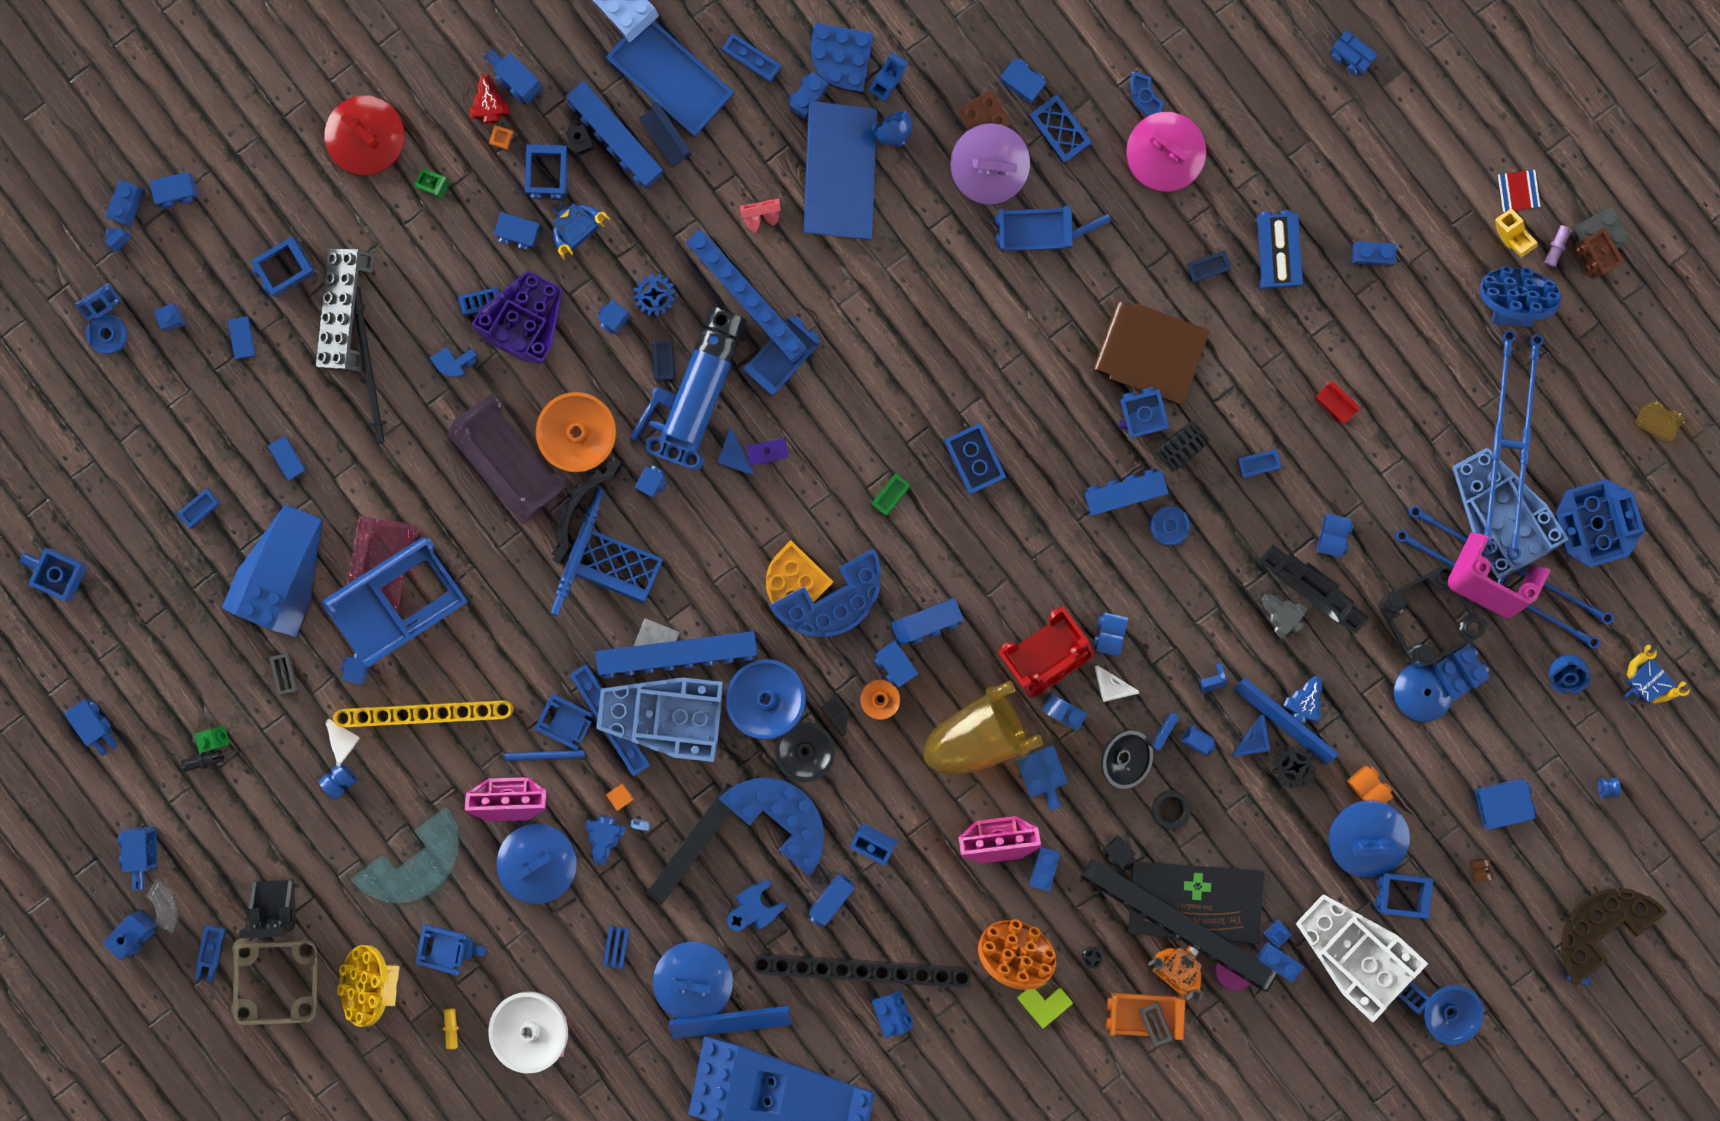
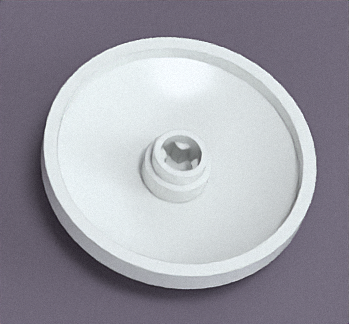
M520 992L508 997L497 1006L489 1023V1041L494 1054L506 1067L516 1072L536 1073L550 1067L560 1058L567 1044L568 1026L562 1010L552 999L540 993Z

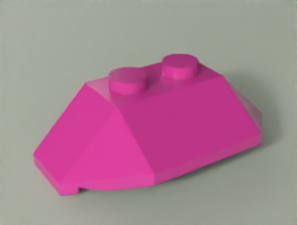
M528 777L490 778L477 785L473 790L466 792L465 812L486 821L529 820L546 810L547 792Z
M1017 816L976 821L964 834L959 836L961 857L981 864L1022 859L1041 847L1038 827Z

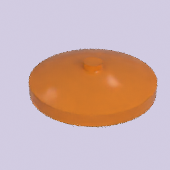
M570 392L554 398L544 407L536 425L537 444L543 456L552 465L569 472H585L596 468L608 458L616 441V424L612 413L602 401L586 393Z

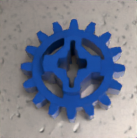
M651 273L649 279L645 275L643 276L644 282L637 281L640 287L633 289L638 293L633 298L639 300L635 305L637 307L642 306V313L647 310L648 316L651 317L652 313L655 312V315L659 317V312L661 311L667 314L666 308L672 310L673 307L670 303L676 302L672 295H676L677 292L671 290L674 287L673 283L667 284L669 282L668 277L662 280V274L659 273L657 278H655L654 274ZM657 282L663 284L667 289H660ZM649 284L650 287L647 291L642 292L644 287ZM655 290L658 294H660L657 296L656 300H654L653 297L650 296L653 294V291ZM667 298L665 304L660 307L662 300ZM643 301H650L653 308L645 305Z

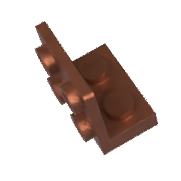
M1605 227L1574 244L1575 254L1579 259L1582 258L1586 273L1592 276L1593 279L1624 263Z

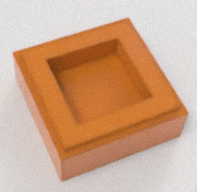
M494 125L489 145L509 151L514 131Z
M623 783L606 794L617 811L634 800Z

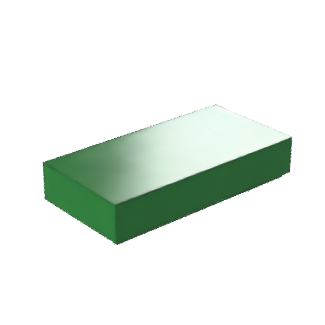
M895 473L871 505L887 516L911 485Z

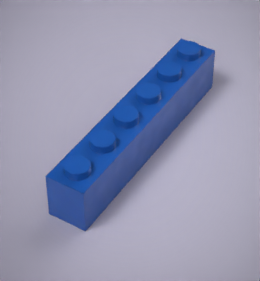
M584 81L566 96L569 101L567 106L574 113L576 111L580 113L582 123L587 128L591 126L595 130L593 135L600 143L604 141L608 145L606 149L613 157L616 155L621 160L619 164L626 172L630 170L635 175L632 179L639 187L643 185L647 189L664 174L662 168Z

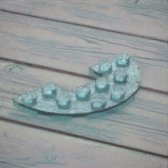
M448 806L415 830V833L426 846L419 853L396 870L383 854L351 878L352 882L369 896L392 903L414 901L436 890L450 875L459 851L458 828Z

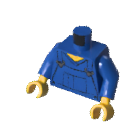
M562 201L558 202L552 208L559 216L553 222L555 224L553 236L561 257L565 260L564 255L567 252L573 255V251L601 226H605L602 223L603 220H610V218L604 212H600L594 207L573 204L567 208Z

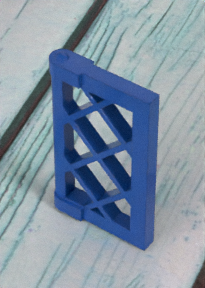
M1058 94L1054 95L1029 115L1064 163L1092 143V140L1076 121ZM1057 103L1063 112H1051V106ZM1041 113L1048 114L1046 125H1043L1037 117ZM1050 114L1062 116L1060 127L1048 125ZM1064 116L1070 120L1074 129L1062 127ZM1048 128L1060 130L1058 141L1054 140L1048 132ZM1062 130L1074 132L1072 143L1060 141ZM1076 132L1084 139L1081 144L1074 143ZM1059 145H1070L1071 151L1065 155Z

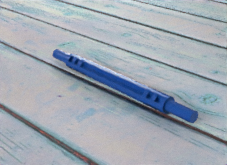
M598 487L596 489L592 503L588 505L555 594L557 597L550 613L553 616L559 615L564 599L568 597L600 510L599 504L604 493L602 488Z

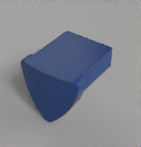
M120 228L106 229L107 240L105 242L113 252H117L131 238V234Z
M1221 663L1215 665L1218 675L1201 680L1200 687L1202 693L1227 686L1228 681Z

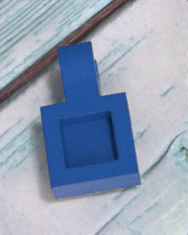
M472 938L461 939L462 942H466L463 959L471 960L473 954L478 956L487 954V946L474 945V939Z

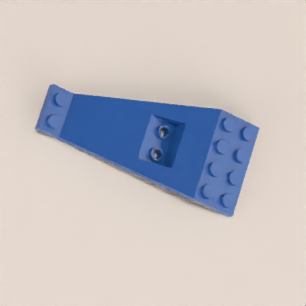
M704 1036L688 1115L706 1121H869L875 1092L711 1036Z

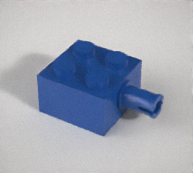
M493 48L489 52L494 58L488 53L485 54L484 58L495 67L493 70L496 73L495 78L498 83L506 90L510 88L509 92L520 104L524 101L528 105L544 89L539 79L511 53L504 59Z
M44 548L40 559L24 553L19 561V564L34 570L28 585L63 601L73 600L88 567V564L53 548Z
M1051 744L1015 758L1029 796L1033 797L1042 793L1050 810L1061 807L1062 805L1059 802L1055 789L1068 782L1054 745Z
M136 827L120 831L121 835L118 836V845L121 847L119 865L122 867V872H132V890L146 889L144 871L158 867L156 827Z
M140 909L129 914L102 944L119 960L125 957L130 958L143 948L142 943L146 940L149 941L156 934L155 929L159 925L146 912Z

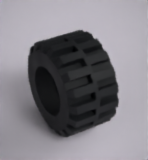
M1195 421L1187 423L1157 449L1156 455L1173 472L1199 453L1208 444L1210 439Z

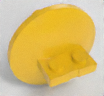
M360 945L355 947L339 969L341 977L337 993L341 997L345 1017L359 1027H368L375 1024L382 1016L385 1007L395 1006L396 986L400 966L395 964L386 965L381 953L373 946Z

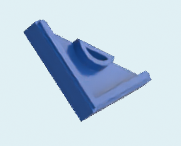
M730 428L718 463L753 475L754 472L749 465L744 451L733 429Z
M1264 714L1258 717L1232 753L1233 757L1270 751Z

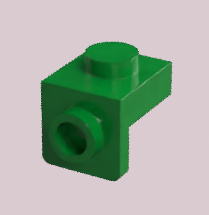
M225 726L194 734L199 753L230 744Z

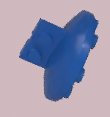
M1503 266L1502 269L1485 275L1479 287L1480 297L1487 306L1494 310L1492 316L1493 324L1532 327L1534 320L1545 319L1555 314L1561 303V294L1556 287L1557 284L1535 273L1528 267L1519 269Z
M1375 800L1357 802L1345 808L1335 818L1329 832V848L1333 858L1346 872L1359 877H1376L1393 870L1405 857L1410 843L1409 828L1401 813L1391 805Z
M528 824L516 829L504 840L497 856V872L504 888L518 900L531 904L547 903L560 897L572 884L577 870V856L571 841L563 832L547 824Z
M688 941L677 944L665 952L655 968L653 975L654 993L661 1007L676 1019L715 1015L727 1004L732 992L733 974L730 964L718 949L707 943Z

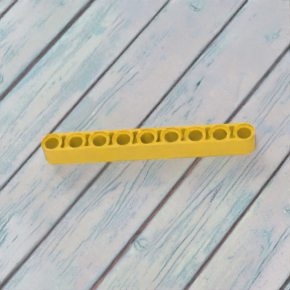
M507 700L346 708L335 712L333 721L338 727L494 720L510 717L513 714L514 707ZM501 704H505L508 707L506 715H502L499 712ZM481 705H485L488 708L486 716H482L479 713ZM462 706L468 709L466 717H462L459 714V709ZM442 707L448 710L446 718H442L439 714V710ZM422 708L428 711L426 719L420 717L419 712ZM402 709L408 712L407 720L400 718L399 714ZM382 710L388 713L387 721L380 719ZM363 711L368 714L367 722H363L360 719V714ZM342 713L348 715L347 723L341 722L340 715Z

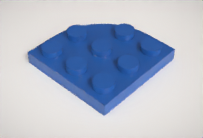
M815 23L811 42V57L813 65L822 79L838 89L863 93L874 33Z

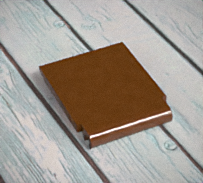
M1117 301L1093 370L1109 375L1108 379L1141 391L1154 387L1155 390L1160 389L1163 399L1184 405L1210 330L1137 303L1131 306Z

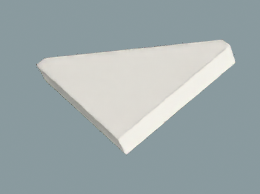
M1098 665L1094 666L1103 702L1139 694L1137 689Z
M328 719L326 726L332 750L335 754L336 765L339 767L358 743L360 737L343 727H338L332 720Z

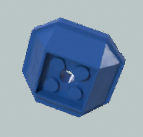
M1607 479L1566 490L1554 514L1557 522L1569 539L1563 543L1565 554L1587 567L1628 557L1639 538L1645 532L1634 492L1624 489ZM1594 518H1597L1600 523L1597 529L1592 525Z

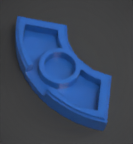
M1132 71L1130 90L1138 109L1147 117L1162 112L1164 101L1157 98L1153 93L1151 87L1152 77Z

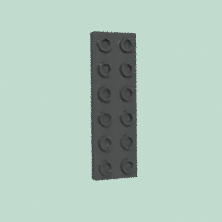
M358 249L328 250L316 367L362 372L363 360L361 351L351 350L350 342L358 271L372 273L374 253Z

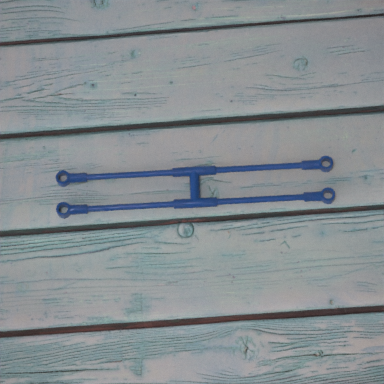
M1508 330L1502 335L1504 342V364L1498 421L1495 425L1487 525L1484 530V535L1489 537L1485 545L1489 548V552L1487 553L1483 550L1482 555L1488 556L1494 550L1491 544L1493 531L1491 526L1501 447L1521 450V470L1515 528L1512 534L1511 549L1507 553L1509 559L1516 560L1522 554L1519 549V530L1525 472L1530 448V423L1536 365L1539 360V350L1543 343V337L1536 334L1529 341L1532 346L1530 359L1532 364L1522 442L1502 439L1504 427L1502 422L1509 357H1511L1512 342L1516 338L1515 332ZM1506 334L1511 335L1512 339H1507ZM1534 338L1539 340V344L1534 342ZM1512 550L1517 552V557L1512 555Z
M1419 506L1409 508L1408 514L1410 517L1419 518L1430 525L1433 524L1466 543L1468 538L1434 520L1432 516L1424 513ZM1414 508L1418 510L1416 516L1412 514ZM1399 530L1395 533V539L1398 542H1405L1416 549L1419 548L1454 568L1456 563L1425 547L1421 542L1410 537L1406 531ZM1401 532L1405 535L1403 540L1399 539V533ZM1521 568L1516 573L1525 577L1528 570ZM1510 574L1499 578L1497 583L1504 586ZM1545 581L1544 587L1586 609L1588 613L1599 618L1603 624L1613 622L1614 616L1611 613L1603 612L1592 605L1589 606ZM1532 605L1526 607L1530 611L1574 634V637L1585 642L1589 648L1594 649L1600 646L1599 638L1591 637L1579 630H1575ZM1606 614L1609 616V621L1607 622L1604 620ZM1592 639L1596 641L1595 646H1592L1590 643Z

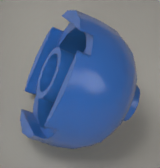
M905 110L904 113L899 111L882 119L883 123L880 126L876 123L872 127L879 142L888 146L896 145V147H900L907 143L906 138L911 135L912 121L908 111Z
M1568 654L1556 658L1549 669L1551 687L1561 694L1571 691L1573 694L1579 693L1590 683L1588 665L1576 655Z

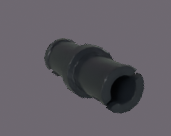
M218 750L208 754L200 753L196 757L181 760V766L185 767L182 769L184 772L197 768L204 769L208 765L224 762V755L220 756L223 752Z

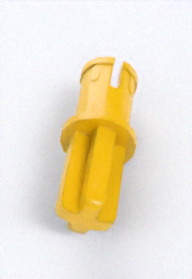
M444 1009L445 1027L443 1031H445L446 1048L456 1049L458 1048L457 1029H459L456 1023V1009Z

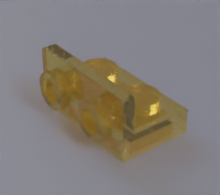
M1659 402L1645 403L1634 425L1669 443L1672 442L1680 425L1684 424L1686 419L1682 418V414L1677 411L1664 409V405Z

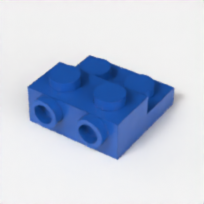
M1154 387L1143 389V394L1135 395V392L1123 394L1124 399H1120L1130 438L1169 428L1160 389L1155 390Z
M1469 644L1456 649L1432 666L1453 700L1458 699L1490 678L1487 665L1479 661L1477 649Z

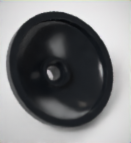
M799 722L789 733L778 738L775 746V758L780 770L787 777L799 782H812L823 777L831 768L835 758V746L831 736L824 728L811 722ZM805 747L809 749V753L807 755H804L801 752V750Z
M1124 730L1114 735L1106 744L1101 756V770L1106 781L1120 789L1132 788L1142 782L1149 773L1153 762L1151 742L1143 733L1136 730Z

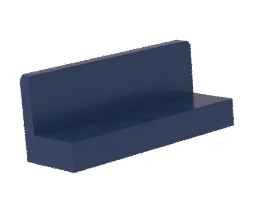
M656 102L651 106L652 110L640 117V121L671 167H675L690 157L692 153L659 103Z

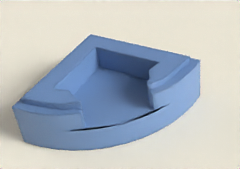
M632 819L630 827L649 831L651 822Z

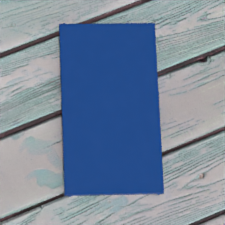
M809 101L804 233L866 240L872 239L876 136L872 127L877 123V109Z

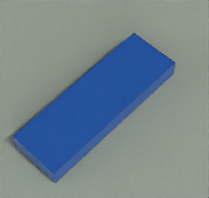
M734 33L730 35L721 49L724 53L772 83L782 68V65Z

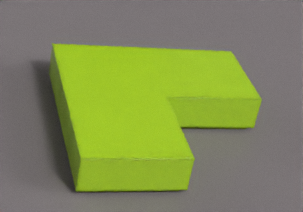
M1061 987L1046 999L1036 989L1025 990L1017 997L1043 1029L1073 1004Z

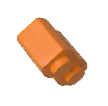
M1364 765L1347 780V783L1359 795L1362 801L1375 800L1387 803L1393 798L1390 793L1392 789L1386 782H1380L1377 778L1380 775L1372 766L1369 768Z

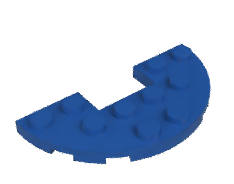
M871 549L838 567L847 585L813 603L809 593L803 586L770 604L769 607L782 623L804 635L829 637L852 629L868 615L879 594L881 569L875 549Z
M755 778L733 786L719 798L723 804L748 825H751L763 810L791 834L779 851L808 876H811L822 854L824 831L817 808L802 790L783 780Z

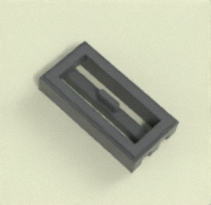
M290 652L269 657L277 695L280 696L299 691ZM283 658L286 659V664H287V668H288V672H289V677H290V681H291V685H292V688H291V689H290V686H289V682H288L287 673H286V669H285V664H284ZM276 659L279 660V665L285 686V690L283 691L275 661Z
M1158 1002L1139 1009L1154 1048L1173 1041ZM1154 1008L1166 1033V1039L1163 1038L1152 1009ZM1147 1011L1160 1039L1159 1042L1156 1041L1145 1012Z

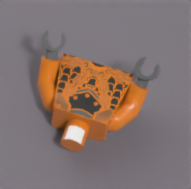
M1191 946L1186 951L1182 948H1169L1158 952L1155 958L1148 963L1149 966L1153 964L1155 968L1152 971L1180 995L1188 994L1187 1000L1194 998V1004H1197L1202 999L1200 992L1202 974L1200 969L1202 965L1195 960L1199 951Z

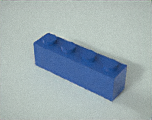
M1155 468L1145 471V475L1141 477L1134 474L1125 477L1126 481L1120 483L1118 479L1106 482V487L1099 488V485L1088 487V492L1083 494L1090 516L1169 494L1163 472H1157Z

